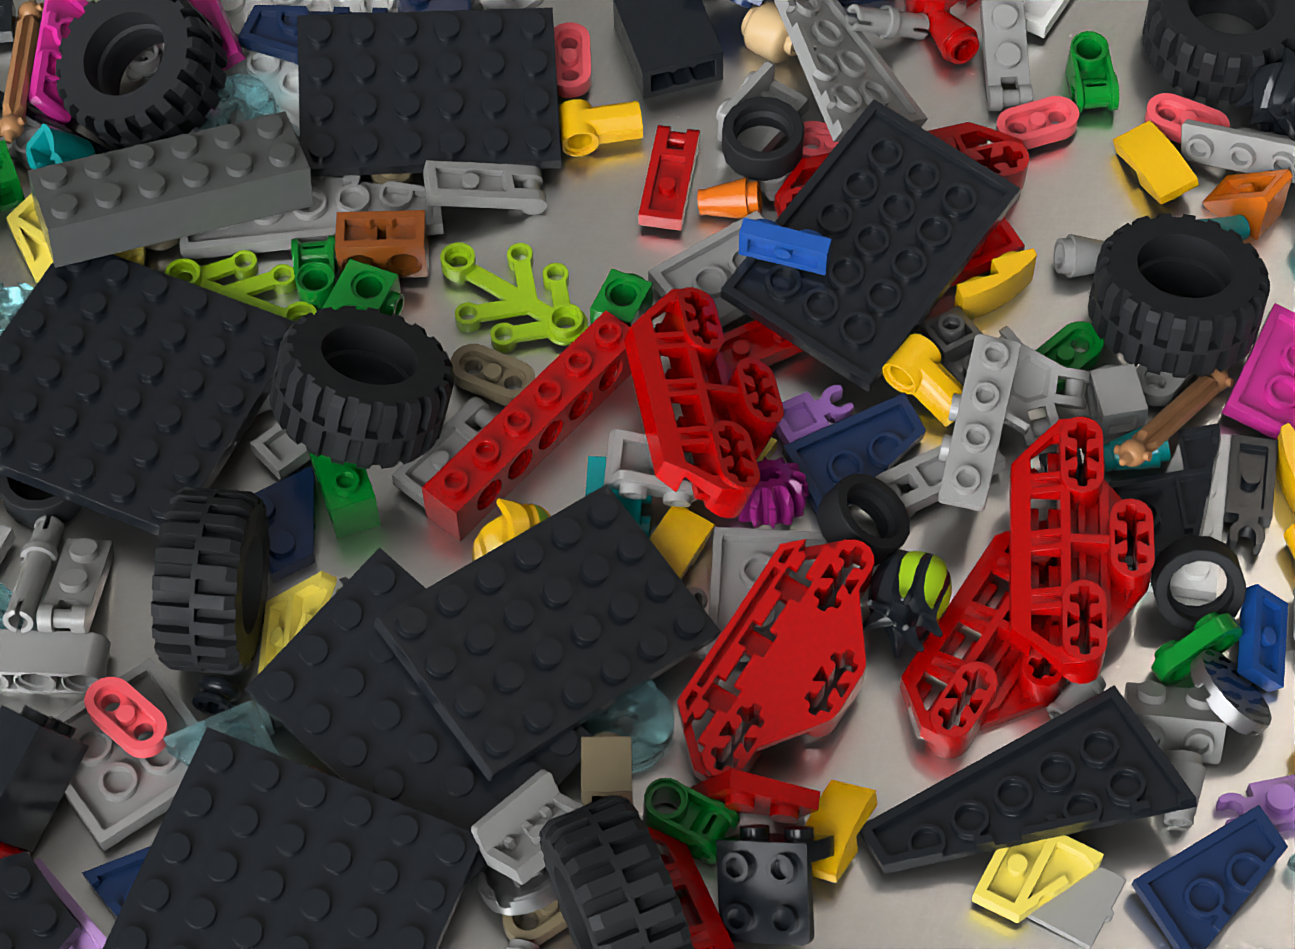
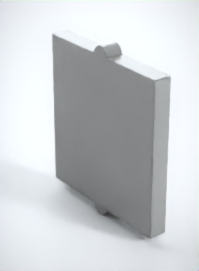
M1099 866L1098 869L1032 912L1027 918L1086 949H1091L1104 922L1112 920L1114 916L1112 907L1127 879Z

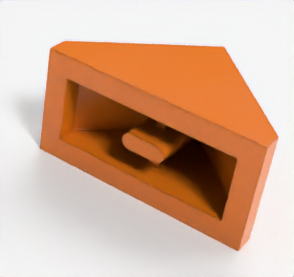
M1289 169L1227 175L1202 203L1207 210L1218 217L1243 215L1250 226L1249 236L1258 240L1282 214L1293 175Z

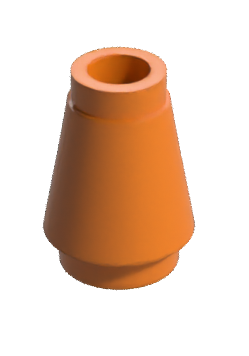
M748 177L708 187L707 189H698L697 200L700 215L742 219L756 210L762 215V192L759 180L749 181Z

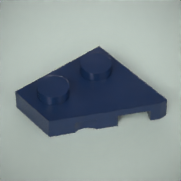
M311 466L254 493L263 500L267 508L266 516L269 519L268 535L270 536V571L268 574L273 583L316 563V542L314 538V529L316 528L314 488H316V480Z

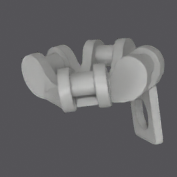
M1005 326L999 330L1001 335L999 338L1018 341L1021 344L1004 424L1022 433L1025 444L1028 446L1035 442V438H1039L1059 420L1055 405L1070 409H1086L1087 400L1082 398L1084 383L1090 381V372L1067 368L1024 345L1008 326ZM1058 378L1066 380L1064 395L1056 394ZM1045 407L1046 417L1030 421L1028 411Z

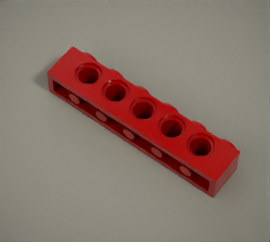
M607 310L602 313L422 487L426 516L461 542L497 506L496 501L498 498L504 499L632 374L624 339L631 327Z

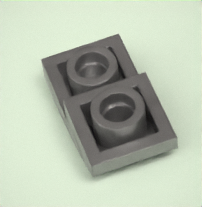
M956 306L922 323L920 330L923 336L931 340L941 353L940 363L964 386L975 336L983 333L959 306Z

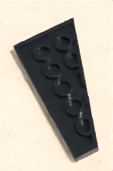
M1114 685L867 821L859 832L879 866L887 874L1197 807V802L1193 792Z

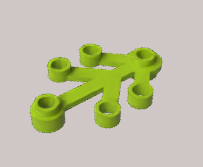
M451 243L442 250L440 254L441 268L443 274L448 279L457 283L469 281L501 299V301L482 304L471 302L460 304L454 313L456 326L460 331L472 333L481 327L482 322L529 315L538 320L515 326L509 323L495 325L490 332L491 345L494 350L501 353H509L517 347L518 342L548 338L557 345L569 346L588 328V319L585 313L578 306L570 303L567 288L569 286V271L565 265L550 263L542 272L543 285L547 291L551 292L553 307L537 298L532 273V266L534 264L533 250L528 244L515 243L507 250L508 267L515 273L517 287L477 265L475 252L466 243ZM519 255H523V256H526V257H527V258L524 259V260H515V259H514V257L519 256ZM553 275L562 276L560 280L549 279ZM465 315L475 316V318L471 320L462 319V317ZM564 325L572 326L570 328H560ZM502 335H508L511 337L509 340L500 341L497 339Z
M249 250L238 251L230 258L204 266H199L191 259H177L171 262L165 270V274L189 281V283L295 322L309 313L315 315L317 312L312 304L303 301L294 302L283 308L253 297V295L272 289L278 294H289L296 289L294 269L287 264L277 265L271 271L257 275L259 271L257 257ZM245 262L251 263L248 267H238ZM232 274L240 279V281L225 286L213 282ZM281 277H289L287 281H277Z

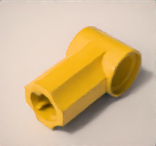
M572 99L558 106L560 143L563 152L573 157L585 156L594 152L599 144L643 138L641 109L637 101L592 107L588 101Z
M911 334L882 367L883 376L897 391L913 394L946 427L954 422L948 420L953 394H962L964 386L940 363L941 353L931 340L920 334Z

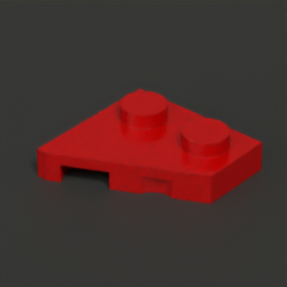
M733 768L690 787L708 798H714L725 803L724 806L727 809L738 813L769 816L771 820L780 823H797L799 818L818 811L821 792Z

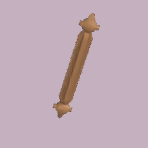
M28 0L22 3L16 17L17 25L2 106L3 117L0 119V138L4 137L7 144H11L14 139L19 138L23 134L24 124L27 123L25 118L28 104L27 99L39 36V22L42 19L44 3L38 4L36 0Z
M1214 369V373L1209 376L1197 377L1195 382L1136 432L1132 439L1126 440L1121 445H1115L1114 454L1119 455V464L1121 466L1137 467L1143 464L1144 461H1151L1154 450H1157L1219 392L1225 390L1227 386L1233 387L1234 378L1229 377V370L1225 369L1219 372L1217 369Z

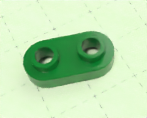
M1077 321L1067 324L1035 351L1064 367L1087 371L1101 358L1104 339L1099 338L1091 323ZM1073 348H1082L1085 352H1077ZM1058 378L1056 393L1065 389L1066 380Z
M1212 612L1201 618L1195 624L1194 631L1180 641L1171 640L1162 645L1154 654L1155 661L1151 666V670L1164 686L1179 683L1191 675V662L1204 650L1212 649L1222 654L1240 639L1243 630L1230 613L1219 615L1218 612Z

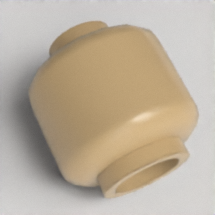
M764 2L761 6H754L748 11L743 19L741 32L744 35L745 45L749 50L773 63H781L789 57L797 55L775 2Z

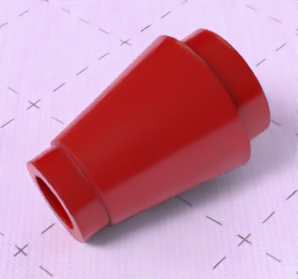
M933 10L927 13L930 21L928 31L946 61L963 64L976 55L979 49V40L974 28L948 11Z

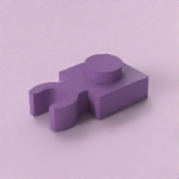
M841 385L828 387L823 392L822 397L815 401L807 391L782 402L784 416L775 431L784 445L830 426L828 422L837 423L853 415L854 405L852 402L842 407L832 404L842 399L843 389Z
M1295 774L1249 783L1246 790L1248 797L1245 798L1238 793H1226L1221 795L1216 803L1217 811L1231 809L1236 811L1239 816L1260 805L1278 832L1294 830ZM1234 819L1227 820L1225 825L1233 821Z

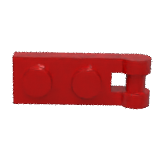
M657 126L638 214L639 225L682 231L695 162L700 148L701 130L687 129V132L684 133L672 131L671 126Z

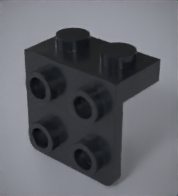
M752 824L740 826V834L716 840L719 915L732 942L798 946L811 943L814 939L812 862L834 856V835H815L813 826H790L784 828V834L770 833L769 825Z

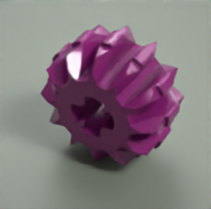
M764 456L762 461L757 462L760 471V481L738 516L739 521H752L754 528L769 525L774 529L775 525L779 523L792 525L793 518L804 516L806 498L809 496L806 476L800 472L797 463H785L783 457L776 460H768Z

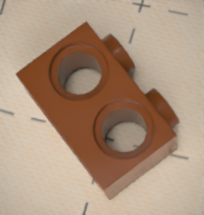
M425 210L336 212L335 252L340 275L349 259H353L396 273L399 278L428 277L429 236Z

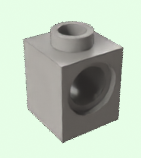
M1109 364L1095 370H1090V381L1087 382L1084 396L1087 400L1091 419L1096 421L1102 428L1103 440L1120 437L1144 426L1148 405L1135 364L1121 366Z

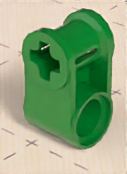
M1093 31L1078 33L1071 41L1066 65L1070 100L1077 105L1079 114L1082 113L1083 109L1107 107L1109 111L1118 110L1119 84L1117 75L1113 70L1107 40L1101 34Z
M328 235L327 240L300 242L298 238L291 239L292 262L299 301L312 304L317 311L324 306L338 281V274H340L335 252V235Z
M659 778L646 788L643 802V820L646 826L685 843L692 857L703 863L715 864L717 862L716 840L725 838L729 830H735L740 823L738 814L733 810L727 809L724 806L725 803L714 798H708L681 784L678 780ZM667 802L674 805L677 810L669 814H663L654 809V806Z

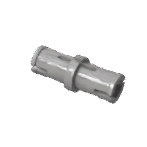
M852 4L847 11L849 13H856L857 16L845 15V24L849 31L876 33L882 39H892L895 36L923 40L928 33L917 31V28L929 30L930 21L926 14L899 11L895 6L891 5L874 8Z

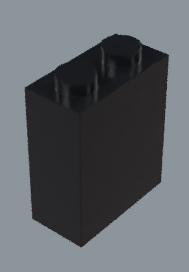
M613 0L614 27L643 99L723 80L724 52L702 0Z
M3 705L0 708V842L33 852L89 746L73 738L76 731L75 727L51 715L49 717L27 705L23 707L21 713Z

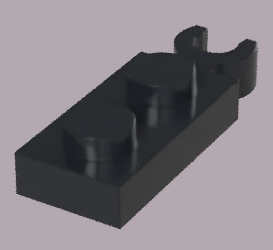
M1237 434L1231 435L1223 521L1233 523L1226 540V545L1232 551H1234L1239 537H1248L1253 542V554L1259 555L1265 540V532L1262 527L1269 528L1273 517L1278 440Z

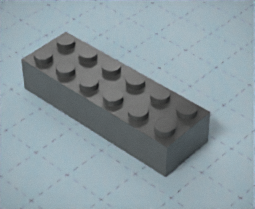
M286 111L28 170L35 210L55 268L313 206L310 167Z

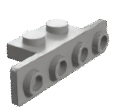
M1186 119L1182 124L1181 155L1184 160L1244 173L1289 169L1293 175L1291 183H1295V141L1289 136L1245 127L1234 129Z
M983 334L975 336L962 394L954 393L951 401L948 420L955 421L953 434H944L941 444L939 461L946 464L938 494V501L940 503L976 511H983L985 509L1021 349V344L1018 341Z

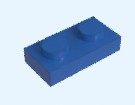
M743 218L739 231V255L826 275L830 262L831 238L823 237L820 233L809 229L798 231L782 227L768 219L753 220Z
M1259 584L1246 587L1245 601L1241 606L1240 627L1243 633L1239 639L1237 673L1267 692L1284 688L1288 603Z

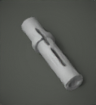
M47 516L39 517L35 521L30 542L26 543L22 548L20 555L22 566L2 620L6 628L12 632L17 633L22 618H24L21 633L29 632L33 628L35 615L49 573L53 572L58 564L59 554L57 549L65 527L56 517L51 516L48 529H44Z

